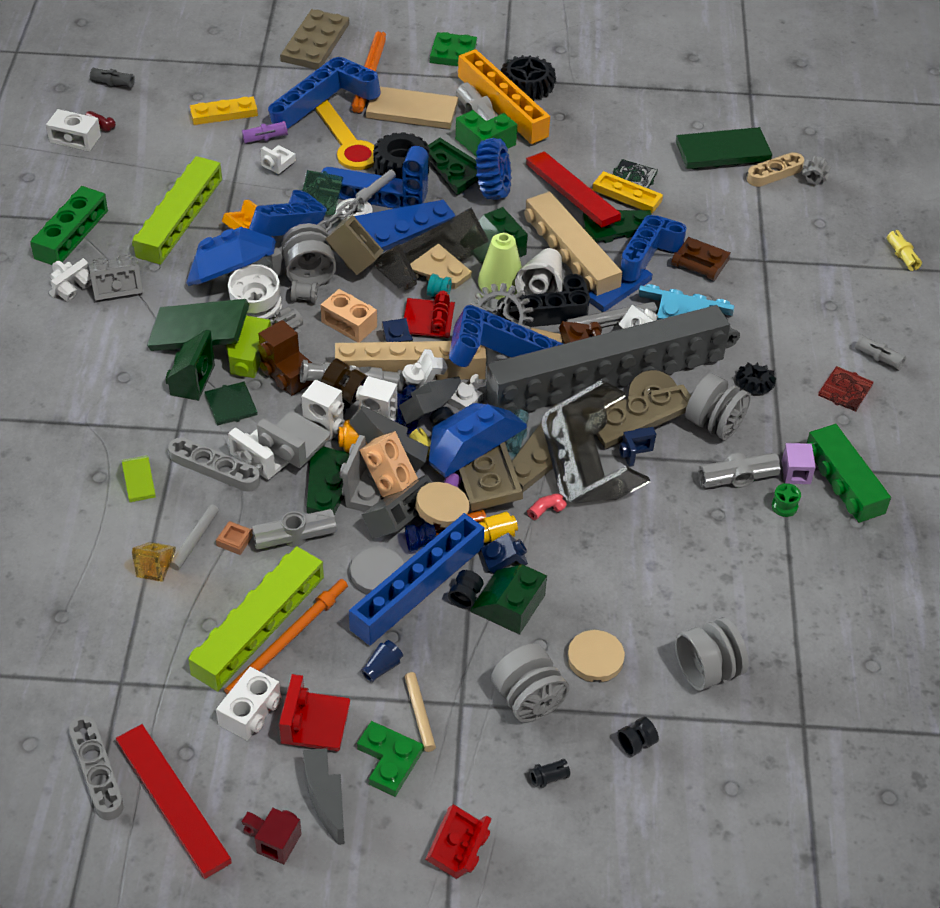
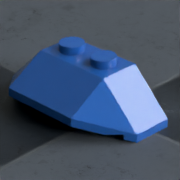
M244 227L234 230L227 229L221 235L214 238L207 237L197 247L186 283L188 286L201 284L252 264L262 257L274 254L276 241L273 237Z
M472 403L433 427L429 465L446 478L527 428V424L509 410L489 404Z

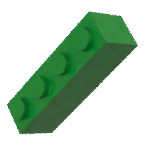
M833 424L809 432L806 444H812L814 461L821 475L826 477L832 485L834 493L839 495L845 503L848 512L853 514L858 523L886 514L891 496L839 426Z

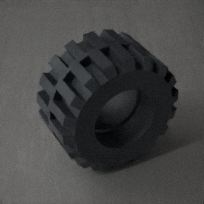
M406 132L392 133V135L383 136L374 145V174L383 176L389 170H393L396 174L395 178L402 179L403 163L408 150L413 146L423 147L428 152L429 174V147L427 142L423 141V138L419 136L416 137L415 134H406Z

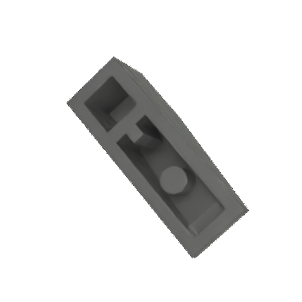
M428 474L415 480L403 491L391 494L377 502L362 514L373 538L399 531L418 515L415 508L416 497L421 487L432 483Z

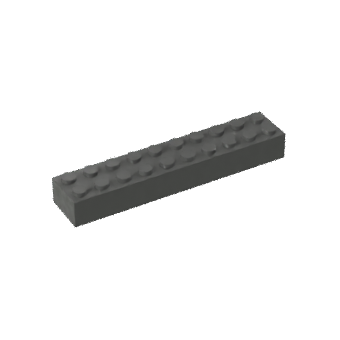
M718 305L488 363L485 399L489 405L509 410L516 415L572 399L582 398L587 395L605 392L617 387L627 386L631 384L637 375L645 371L657 370L666 374H672L681 370L717 362L724 359L730 323Z

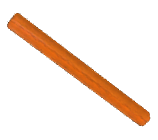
M377 31L375 33L364 66L375 72L386 41L385 32ZM355 95L352 102V111L354 113H362L367 99Z

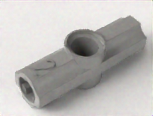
M465 82L456 90V96L465 106L466 113L474 110L486 121L498 116L493 110L489 97H482L473 85Z
M735 453L728 456L723 462L700 465L698 470L701 486L705 488L731 483L737 488H742L751 484L754 479L779 475L781 470L780 460L777 453L746 457L743 453Z
M331 509L306 515L297 511H291L286 513L281 520L251 526L257 550L280 544L299 547L308 538L337 532L335 517Z

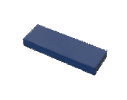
M645 269L636 281L622 279L621 287L598 296L592 291L589 293L590 304L601 312H605L638 290L640 286L650 282L653 274Z

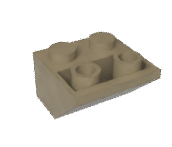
M353 215L342 220L325 239L329 243L330 248L338 253L344 260L345 265L356 275L376 261L384 251Z

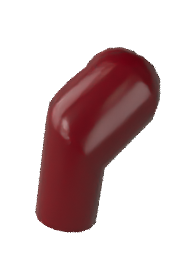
M88 111L85 114L98 118L100 129L104 132H109L116 126L114 119L111 117L106 119L93 111Z

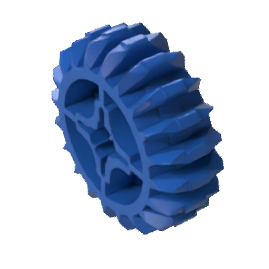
M490 138L483 140L478 145L476 152L478 184L484 197L499 200L508 196L511 187L512 170L508 148L501 139Z

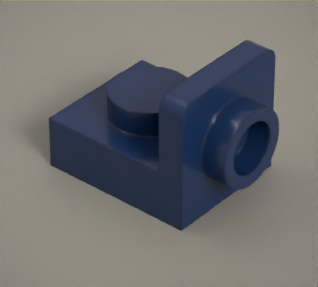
M406 318L382 321L385 342H413Z

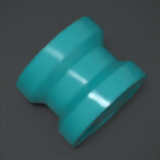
M432 273L427 286V296L434 297L440 291H446L450 295L452 278H440L437 274Z

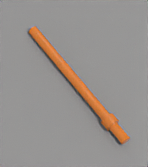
M340 579L328 591H323L316 598V602L224 689L225 693L228 695L249 667L261 671L323 610L327 611L336 602L335 599L348 587L347 582Z

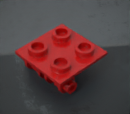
M440 291L436 294L435 300L407 298L404 318L407 319L410 334L450 338L455 302H450V296L446 291Z

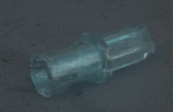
M514 411L517 417L526 424L528 423L529 414L526 411ZM527 429L508 439L506 446L508 452L519 453L522 441L527 436Z

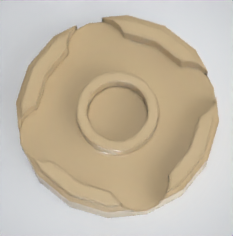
M433 482L421 487L416 497L415 508L419 516L427 523L432 525L434 523L441 524L440 527L447 528L463 513L468 514L469 500L466 494L458 487L449 483Z
M589 630L578 634L571 641L568 650V663L578 677L593 682V680L605 682L616 677L622 670L625 652L622 644L615 636L605 631Z

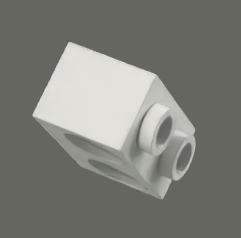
M368 376L364 385H360L356 393V400L359 401L358 409L363 405L396 422L398 419L397 384Z
M315 379L301 396L303 417L330 432V439L328 441L331 442L335 435L338 434V427H342L345 422L343 420L344 403L342 402V391Z
M249 667L216 708L218 725L248 741L254 732L257 733L261 730L265 718L270 711L276 710L282 699L279 681Z

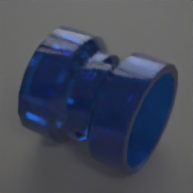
M424 522L419 527L414 524L405 526V537L409 552L418 551L420 547H424L436 537L434 524Z

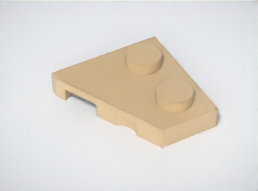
M440 244L431 248L406 268L407 274L413 276L415 272L427 276V281H429L432 273L437 274L440 278L451 277V289L454 290L471 278L472 274L471 270Z

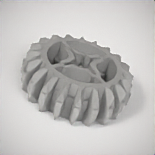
M501 283L500 291H498V286L491 284L492 292L487 287L482 288L484 297L479 293L475 294L479 303L470 302V305L488 312H501V309H503V315L511 320V322L530 330L532 329L530 326L525 325L526 321H534L533 317H526V313L533 312V308H525L524 306L530 302L529 298L520 300L524 294L523 291L520 290L516 295L514 294L516 286L511 285L509 290L506 291V283ZM496 296H505L503 302L497 308L485 306L490 299ZM512 300L519 309V320L510 314V303Z

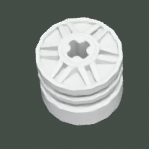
M252 264L237 269L229 277L228 291L230 300L247 299L250 304L247 316L269 319L272 326V321L277 318L275 312L282 309L278 275L269 267Z

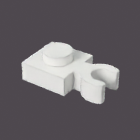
M474 374L470 378L469 385L462 382L458 386L454 395L448 400V404L461 411L472 403H480L483 400V393H486V380L484 383L478 384L479 375Z

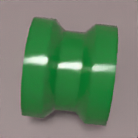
M787 483L776 487L771 505L777 515L790 517L796 514L798 503L801 499L799 488Z

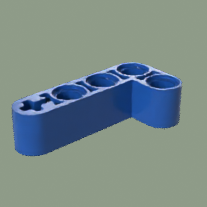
M293 190L289 203L257 206L249 230L270 237L282 236L299 224L311 223L317 225L324 220L327 209L307 192Z
M657 215L646 216L622 253L620 265L622 279L626 281L638 280L657 248L678 252L684 243L686 225Z

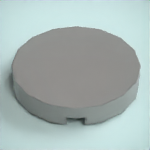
M371 547L365 549L353 558L350 566L351 580L358 590L368 594L401 567L404 561L398 553L389 548Z

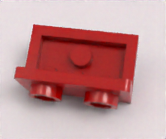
M451 805L444 816L425 860L456 879L467 872L471 873L479 861V856H477L478 850L485 844L490 835L488 827L492 818L486 815L478 820L458 806Z

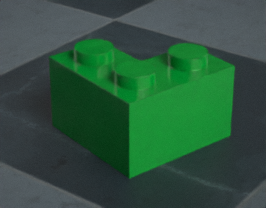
M472 110L456 118L455 139L477 157V147L481 141L486 139H501L508 149L515 146L518 124L505 113L486 121Z

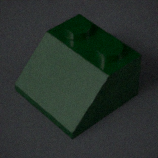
M501 207L483 214L465 236L463 244L483 265L493 236L500 233L512 235L516 241L519 257H522L527 253L528 233Z
M204 330L186 341L181 351L176 353L174 365L166 374V384L169 385L171 396L200 400L215 367L211 330Z
M523 564L499 569L481 592L470 612L520 635L545 597L547 575Z

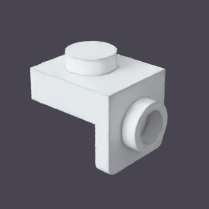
M279 145L273 150L265 146L260 149L262 166L277 174H280L296 161L295 153Z

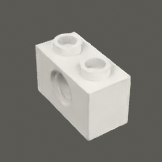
M57 109L46 124L49 142L90 151L101 136L98 118Z

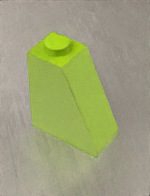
M246 315L238 343L226 344L231 374L255 378L261 362L258 350V333L270 327L271 320Z

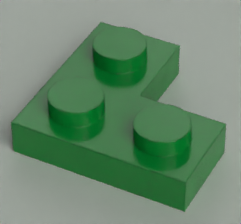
M371 721L357 742V750L380 760L369 777V785L396 797L423 753L424 744Z

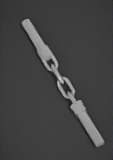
M389 170L370 186L356 193L355 199L347 201L340 206L336 213L328 220H322L317 225L321 226L325 223L326 231L328 232L336 221L340 218H346L354 212L358 204L366 203L372 198L373 194L396 177L395 172ZM349 205L350 210L343 215L341 210Z

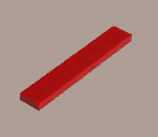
M545 151L526 158V165L599 226L605 227L621 220V213Z
M141 724L116 737L117 745L202 877L206 879L232 864L231 857L144 725Z

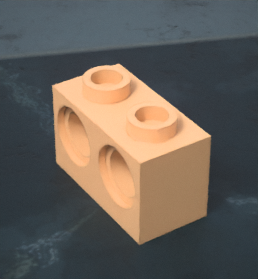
M340 289L320 305L321 322L358 343L377 328V309Z
M396 431L377 437L360 449V453L382 497L401 492L418 479Z

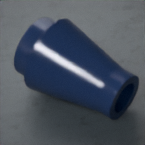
M390 640L380 643L367 664L361 669V672L370 682H374L378 677L399 665L403 653Z

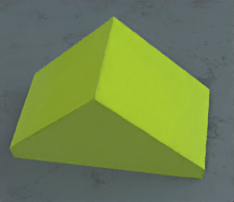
M148 455L122 460L129 502L156 498Z

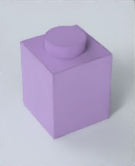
M786 443L782 456L785 483L811 484L816 468L812 444Z

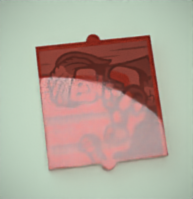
M836 366L819 391L818 396L834 402L837 406L841 405L856 412L874 382L859 376L857 372L852 373Z

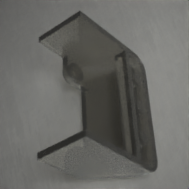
M471 207L449 221L401 245H396L381 254L373 263L398 289L403 287L406 291L417 285L416 279L424 276L415 273L410 263L437 244H440L456 259L459 257L460 261H463L473 255L472 250L489 242Z
M604 380L598 381L549 409L542 419V427L559 493L563 496L564 500L573 504L617 500L650 482L648 476L627 466L606 477L604 475L594 434L600 432L607 423L605 408L626 397L624 391Z

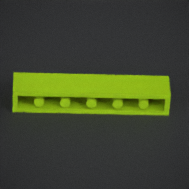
M195 156L192 162L186 166L185 171L176 179L174 186L166 193L160 205L156 206L154 213L144 222L139 233L134 235L132 246L134 247L136 258L160 265L163 263L222 181L220 162Z
M297 546L289 554H285L279 565L272 572L270 571L264 576L260 585L255 590L249 591L244 601L237 608L229 612L226 620L210 632L208 639L191 652L188 658L191 675L218 692L324 579L323 561Z

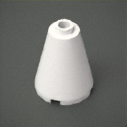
M546 248L519 270L515 279L517 292L521 290L524 292L523 295L562 292V257L560 253L555 249Z

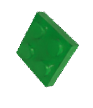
M437 32L430 54V63L458 66L459 55L476 49L477 37Z

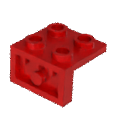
M292 674L279 722L281 743L339 751L350 708V699L309 693V689L304 688V677Z

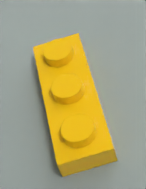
M254 96L190 105L194 125L258 116Z
M605 171L594 181L592 187L593 191L641 210H651V214H653L663 200V194Z

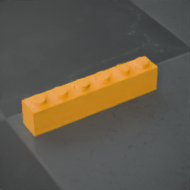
M475 49L458 56V77L464 83L468 82L470 85H473L482 97L488 96L493 110L499 115L505 113L518 124L517 132L530 144L549 137L550 115L478 50Z

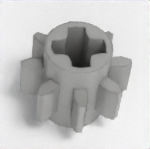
M814 156L811 161L806 159L802 175H805L807 182L819 185L821 180L827 181L831 166L827 165L825 158Z
M289 307L275 312L277 318L272 321L273 325L283 319L297 333L301 332L299 326L303 325V319L296 309L290 310Z

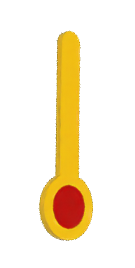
M327 99L314 108L341 145L337 151V160L343 167L351 170H365L374 166V144L368 141L357 140Z

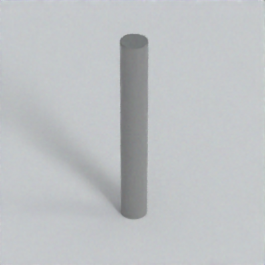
M209 505L171 561L170 567L172 569L179 570L218 513L219 509L217 506Z

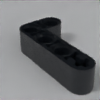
M578 274L565 276L562 292L523 295L520 298L521 301L529 298L530 302L524 306L525 308H533V312L526 313V317L534 318L533 322L526 321L525 325L530 327L558 325L568 319L586 316L589 312L590 295L584 278ZM505 297L498 300L497 307L503 302ZM512 300L510 303V314L519 320V309ZM501 309V312H497V316L509 320L503 315V309Z

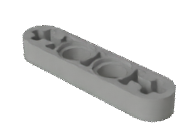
M176 438L168 445L169 456L174 463L243 491H253L260 485V472L257 467L186 438ZM205 456L210 458V460L205 463H199L196 461L199 457ZM222 466H231L232 470L228 472H221L219 471V468Z
M79 716L70 723L69 732L96 813L104 820H113L123 812L122 796L96 722L89 716ZM81 728H86L90 740L84 742L80 732ZM94 749L100 752L98 758L94 760H86L84 758L85 753L89 750ZM98 774L109 776L106 783L101 785L92 783V780ZM109 793L113 807L107 808L103 797L104 794Z

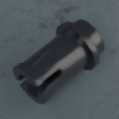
M561 759L560 761L543 766L536 764L533 769H530V778L533 785L544 788L547 783L569 778L570 768L569 766L564 767V765L568 764L567 761Z

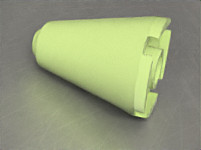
M500 233L493 236L478 276V286L482 293V288L487 287L492 292L491 284H496L498 291H500L501 283H506V291L509 290L511 285L515 286L517 273L522 266L516 241L512 235ZM496 296L495 299L499 300L505 296Z

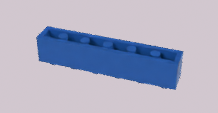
M463 513L349 609L350 631L371 646L484 547L485 527Z

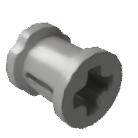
M298 280L292 281L291 301L302 299L311 300L312 303L317 302L318 282L309 284L298 283Z

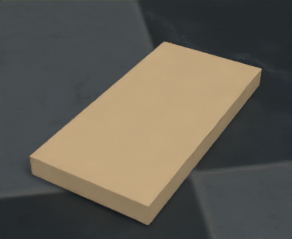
M380 87L381 95L376 99L370 100L366 110V118L451 129L458 105V97Z

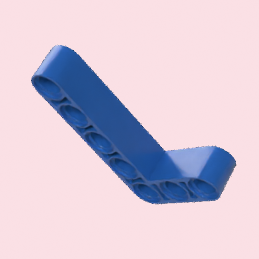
M332 58L269 105L268 111L271 123L275 124L285 121L288 129L341 88L364 99H376L381 95L378 74L346 58Z
M420 146L411 147L403 163L402 179L394 178L373 194L372 198L367 202L370 205L393 209L424 203L428 193V152ZM325 167L320 173L324 177L318 178L326 179V176H328L329 182L332 183L331 177L334 181H340L341 185L334 183L327 185L323 181L321 183L323 186L320 188L339 191V194L320 190V195L330 197L327 194H331L335 199L341 200L356 198V193L370 186L381 175Z
M467 305L454 326L449 358L454 364L460 367H467L480 345L512 358L562 345L563 343L476 306Z

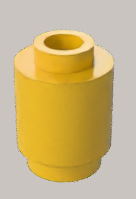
M508 512L483 518L479 522V524L485 527L484 543L488 544L506 533H510L515 537V531L518 530L515 517L513 515L510 516Z

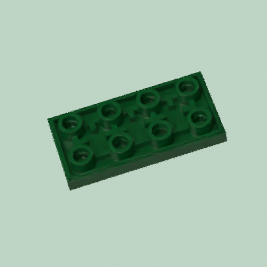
M760 127L676 135V143L687 169L719 167L732 164L740 165L752 162L761 163L771 160L773 155Z
M247 299L160 307L147 346L151 351L180 349L186 341L204 330H211L213 346L237 344L250 304Z

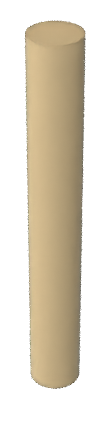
M409 672L404 677L421 740L424 744V750L431 752L436 749L416 674Z

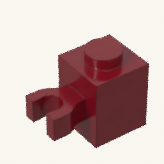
M272 807L265 820L247 811L241 821L242 825H245L243 833L255 837L256 852L283 865L286 863L302 834L300 819L288 810L280 811Z

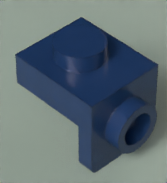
M654 427L638 428L623 433L622 443H619V452L621 458L626 459L628 467L634 466L636 454L654 450L656 439Z
M510 533L504 534L481 548L487 567L493 574L515 561H518L521 565L528 564L525 557L527 549L520 539L516 540Z

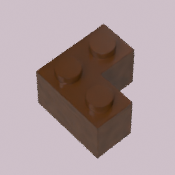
M283 319L258 333V350L261 358L260 368L265 375H269L275 380L280 389H284L293 396L314 382H300L302 361L312 362L299 351L298 333Z

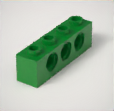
M81 186L73 193L70 199L58 209L57 213L31 239L30 245L34 259L50 265L56 261L63 262L108 212L105 193Z

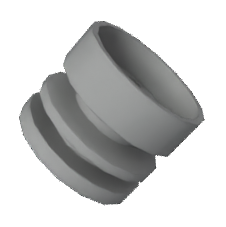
M311 223L299 224L284 234L281 241L286 273L291 282L293 280H298V283L309 284L318 282V286L333 277L336 271L335 257L329 243L325 240L329 234L321 226Z
M709 373L700 381L690 397L685 417L688 421L699 427L708 425L710 433H717V437L727 440L743 421L750 405L751 394L745 390L740 391V388L735 385L728 388V381L713 373Z
M721 617L714 622L706 623L702 628L694 627L676 636L675 648L678 662L688 682L697 690L701 691L717 685L721 682V679L727 681L734 676L738 677L748 670L749 661L745 643L734 623L728 618Z
M528 644L511 651L501 659L492 672L493 683L500 694L507 699L508 706L513 710V714L520 722L535 721L550 714L559 707L569 693V684L562 677L560 671L553 667V661L540 644Z

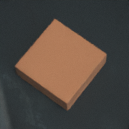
M229 521L216 539V546L241 555L253 537L252 529Z

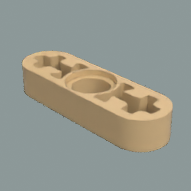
M788 153L751 166L748 170L747 182L752 186L760 187L800 173L803 169L804 157L799 153ZM771 168H777V169H780L781 171H775V170H772Z

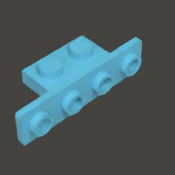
M646 284V286H640L639 288L640 297L661 301L657 320L718 305L724 315L733 316L734 305H731L729 301L724 299L712 301L700 294L689 296L676 289H670L669 291L660 290V287L652 284Z

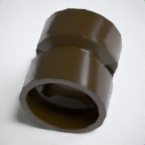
M335 358L326 369L321 382L341 390L342 400L352 405L357 401L356 393L358 387L364 385L368 376L357 369L351 371L349 364Z

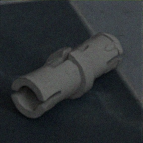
M92 68L90 71L91 81L107 83L109 86L120 85L132 88L135 83V76H133L134 74L117 72L116 69L103 70Z

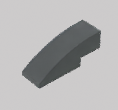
M460 377L428 382L411 392L412 398L399 405L406 424L423 418L450 400L461 382Z
M363 405L350 419L349 423L359 435L365 436L367 444L377 437L396 431L415 473L426 462L429 447L406 436L407 427Z
M327 748L303 750L306 784L315 811L328 833L338 845L345 844L341 774L329 775Z

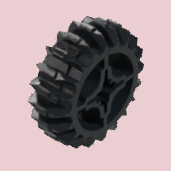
M521 55L519 58L514 56L513 60L507 59V63H504L501 68V72L533 101L536 98L542 100L543 96L548 97L549 93L553 92L556 84L555 68L552 67L551 63L546 62V59H539V56L531 57L529 55V57Z

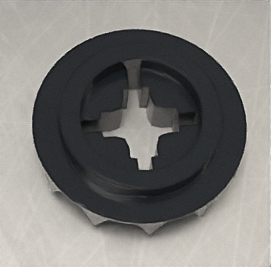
M747 362L745 367L740 366L736 374V382L739 387L751 394L768 393L774 388L776 383L774 371L768 370L767 365L759 366L758 362L755 365Z

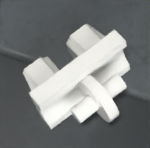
M84 258L73 266L70 262L63 264L60 261L52 264L54 272L50 274L52 290L49 291V294L53 298L59 295L68 302L77 294V289L73 286L76 282L83 289L92 285L90 272L87 270L88 262Z
M424 349L418 362L414 365H406L402 374L406 379L405 383L411 385L416 390L428 382L437 381L435 375H444L448 367L444 358L434 357L431 350Z

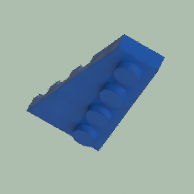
M438 200L354 217L385 252L454 222L456 215L444 200Z

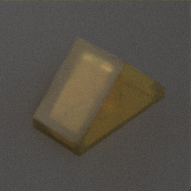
M148 542L133 547L132 557L136 577L163 582L175 554L176 546Z

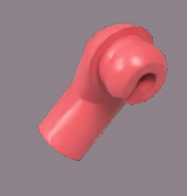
M558 493L539 498L527 510V514L532 520H537L550 507H553L556 512L562 511L567 506V502Z

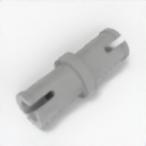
M864 335L859 337L855 345L856 350L874 357L873 359L877 362L887 363L897 370H900L906 361V355L888 348V345L885 343L879 344Z

